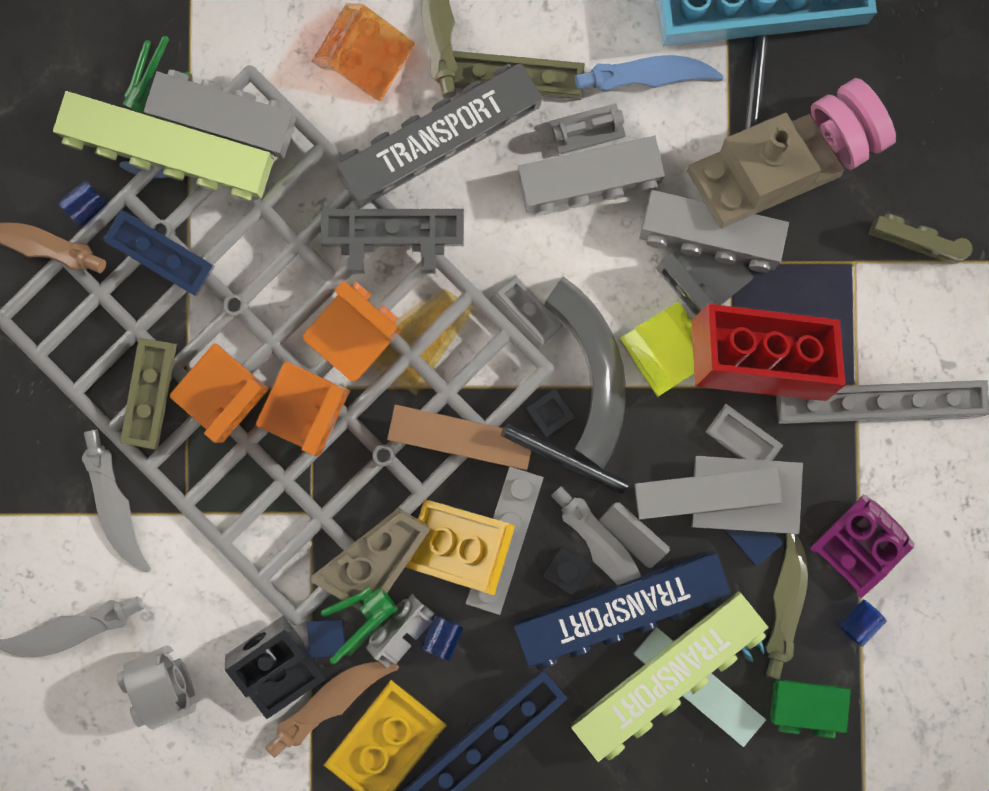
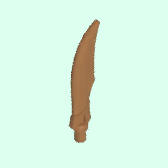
M0 223V245L17 251L28 258H51L64 264L71 270L81 268L102 273L106 267V261L94 256L88 245L74 244L31 225Z
M371 662L352 667L340 673L325 684L294 716L279 723L276 733L278 736L265 749L275 758L287 746L290 748L291 746L301 745L306 736L320 722L337 715H342L364 690L381 677L398 670L399 666L392 663L387 668L381 662Z

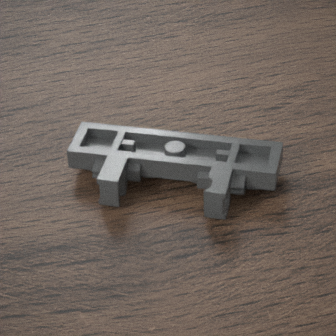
M321 209L322 247H341V255H349V271H351V274H365V252H374V247H412V252H421V274H436V255H444V246H464V209Z

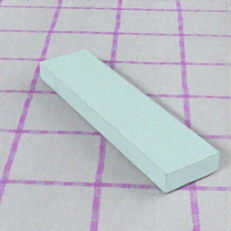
M655 627L633 654L644 664H647L674 641ZM711 673L707 676L710 681L702 689L694 694L689 690L683 696L744 747L766 719Z

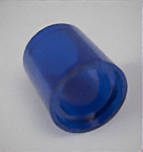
M83 180L58 201L59 205L78 226L106 204L86 180Z
M863 599L839 624V627L855 643L864 647L887 620L875 607Z
M435 615L420 648L450 661L464 628Z

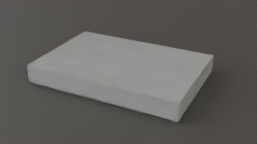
M695 456L694 477L778 467L782 503L692 513L691 527L799 534L803 463Z

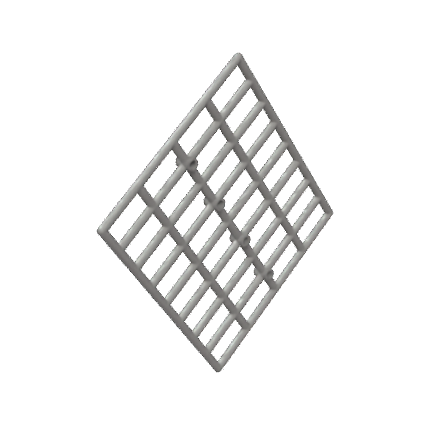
M252 65L246 66L222 91L235 95L236 90L242 91L251 82L269 101L274 100L290 106L289 111L293 112L297 118L295 127L314 146L262 196V199L252 196L251 201H246L251 208L201 257L214 265L261 217L288 243L238 295L233 294L211 272L204 285L223 303L224 309L174 357L171 380L174 378L178 383L188 374L184 367L234 318H238L263 343L242 364L252 374L272 354L282 363L290 362L322 378L334 367L325 358H322L312 369H308L283 343L335 292L334 290L343 280L346 281L352 275L351 271H349V258L335 271L309 245L321 232V212L298 234L272 206L323 156L337 168V164L341 163L339 159L343 154ZM151 165L149 171L142 169L69 242L86 245L109 221L127 206L142 222L190 250L175 235V229L214 191L198 186L165 220H160L136 196L162 170V168ZM346 188L324 209H345L353 201ZM385 196L371 202L377 209H397ZM374 247V252H365L364 262L380 247ZM299 254L325 282L272 333L249 310L248 304ZM436 255V268L462 294L411 345L398 334L389 345L400 356L348 408L343 405L322 453L348 428L373 454V458L323 508L295 482L319 456H313L304 451L284 470L258 444L268 431L259 428L257 425L248 433L238 425L230 434L237 444L184 495L158 467L201 424L192 416H189L147 458L137 446L120 443L126 406L110 420L84 393L136 341L138 342L139 338L155 340L147 330L187 291L174 284L136 321L110 294L141 263L128 256L99 284L87 270L81 268L71 270L64 264L51 259L0 309V329L294 626L302 624L331 594L317 587L295 608L269 580L321 528L343 550L351 546L355 541L332 518L384 466L412 493L398 507L411 515L468 458L451 454L421 483L396 458V454L406 444L390 440L386 445H383L358 419L409 366L437 393L421 409L422 411L437 414L448 404L464 420L499 427L554 371V365L444 255ZM420 261L375 307L379 309L384 305L391 311L427 275L421 274L422 262ZM64 267L87 290L89 295L37 346L11 318ZM473 304L499 332L446 383L420 355ZM101 305L126 332L73 383L48 355L90 313ZM510 341L537 369L484 421L457 393ZM248 453L270 475L274 482L221 533L195 505ZM285 491L311 519L258 570L232 542Z

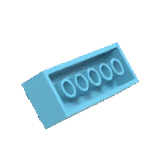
M657 0L663 46L869 24L877 13L875 0Z

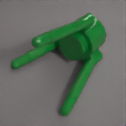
M167 36L162 37L141 82H139L151 42L146 40L143 44L130 86L124 95L126 99L122 104L134 112L146 115L144 109L151 90L148 84L169 41ZM187 71L184 72V74H186V75H188V76L190 77V73H189V72H187Z
M368 586L359 594L321 611V615L325 617L363 601L364 605L360 607V610L368 620L331 657V664H336L345 654L351 656L384 620L398 610L393 600L381 587L373 592Z

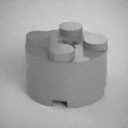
M168 645L125 663L123 671L117 673L119 687L124 693L128 694L132 704L130 714L137 727L145 725L153 730L189 715L196 710V704L190 706L189 698L195 696L189 673L181 658L173 660L169 655L174 650Z

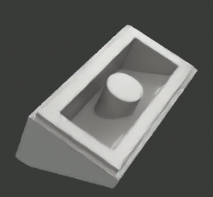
M516 275L489 299L538 350L563 327Z
M619 502L614 503L599 519V522L648 568L653 567L670 551L668 545Z

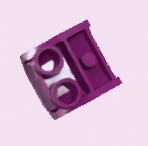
M863 494L837 522L815 541L810 549L824 557L857 591L856 594L863 598L914 548L915 544L904 528L884 508Z

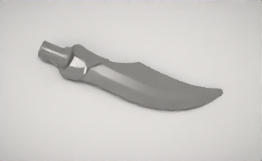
M98 429L84 432L88 450H85L82 461L86 470L89 471L102 529L112 547L125 561L140 570L149 572L151 567L145 560L135 535L129 500L122 494L115 482L112 453L106 450L104 446H101Z
M560 486L551 496L562 507L563 521L573 527L587 542L593 562L617 585L641 577L629 552L590 512V508L585 500L582 498H572Z
M138 596L124 603L109 600L98 609L86 613V615L60 616L27 634L9 639H0V649L22 657L56 654L106 630L124 627L129 616L143 610L144 607Z

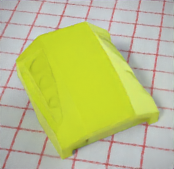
M679 302L619 338L631 360L657 397L694 374L692 320Z

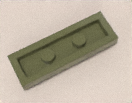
M139 338L120 443L158 449L177 344Z

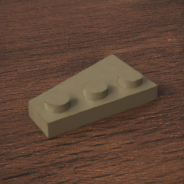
M398 508L310 577L311 583L341 600L359 594L368 586L373 592L381 587L387 593L430 531V528L424 522ZM361 601L352 606L360 610V607L364 605V602Z

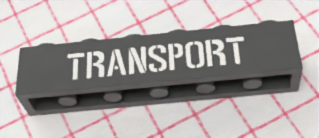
M520 62L513 67L510 64L502 66L492 74V79L483 84L480 81H476L462 90L463 95L452 101L450 98L439 101L431 108L432 112L423 117L419 115L410 117L401 124L402 129L391 135L389 132L378 135L370 142L371 146L360 152L358 149H354L344 154L339 159L341 163L337 164V174L357 208L360 209L539 109L543 98L522 63Z

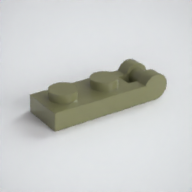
M885 214L884 217L879 216L872 222L868 234L950 264L961 262L968 258L973 251L971 242L966 238H959L953 242L937 236L938 231L930 227L918 226V228L905 225L903 218L892 214Z

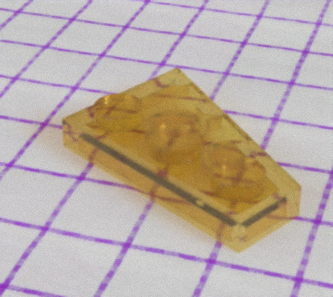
M444 289L397 325L401 330L399 335L411 345L458 297ZM471 305L420 355L433 370L473 312L474 307ZM388 345L371 366L383 373L400 355ZM409 366L394 382L416 396L426 381Z

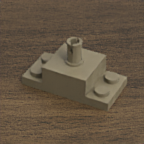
M784 113L725 138L720 152L689 164L687 172L720 229L840 178L844 169L810 114L791 121L788 114Z

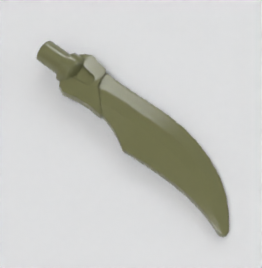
M422 0V21L431 57L430 75L440 84L442 97L452 98L456 95L454 80L459 67L454 58L451 44L455 19L450 1Z
M785 533L783 563L772 596L775 608V621L773 622L770 637L765 645V651L768 653L767 658L770 659L766 676L780 679L783 664L787 663L794 656L793 640L807 591L808 570L806 555L797 534Z

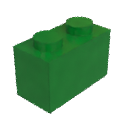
M774 679L769 721L779 725L778 731L800 734V728L814 729L815 736L835 738L836 732L847 733L851 689L840 686Z

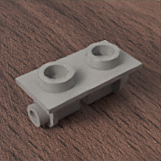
M617 103L550 121L559 155L626 137L623 128L624 117L622 111L618 110Z
M413 594L408 599L398 603V610L393 613V616L384 627L381 626L373 632L369 639V644L366 646V649L374 659L379 660L387 668L392 663L396 665L411 647V644L402 637L408 633L417 640L433 622L431 617L435 613L426 605H423Z

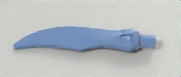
M662 55L613 65L598 63L590 73L575 75V84L577 89L593 86L606 92L630 84L656 88L688 80L722 81L724 76L710 65L697 59L676 55Z

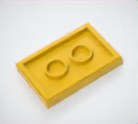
M426 499L422 504L418 519L427 524L430 531L405 567L495 595L515 525Z
M391 680L333 752L324 766L355 791H395L447 724Z

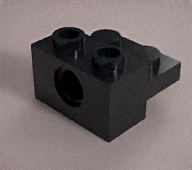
M284 615L225 655V672L245 698L249 696L266 720L326 680L324 672L306 650L303 640Z

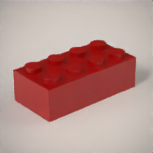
M707 304L691 321L695 387L827 401L846 385L840 320Z

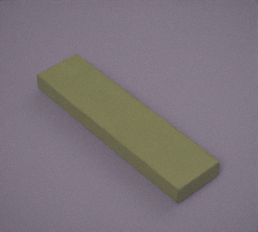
M453 51L454 58L459 67L458 73L455 74V88L464 89L476 81H480L483 84L492 79V74L502 66L510 64L513 67L521 62L541 96L577 100L582 98L583 88L577 89L575 75L584 74L585 63Z

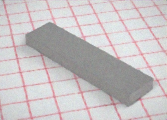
M778 467L634 484L639 520L782 503Z

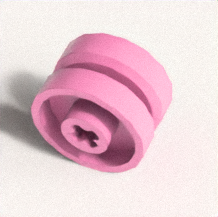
M854 78L842 85L837 90V97L828 94L814 102L811 106V115L840 164L846 169L853 170L869 159V151L879 154L896 142L895 129L886 108L871 87L861 79Z

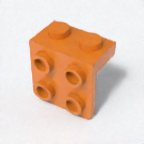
M343 280L334 290L338 295L306 330L303 339L347 379L355 382L361 378L401 330L395 325L399 318L384 305L379 309L374 307L368 301L372 295L356 281L350 286Z

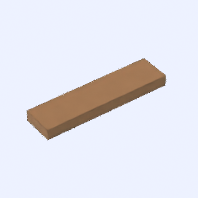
M400 405L394 406L387 440L524 470L528 468L531 450L502 437L501 432L503 428Z

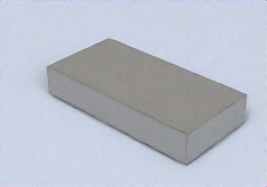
M727 404L723 406L705 431L706 435L739 459L773 461L783 447L780 442Z

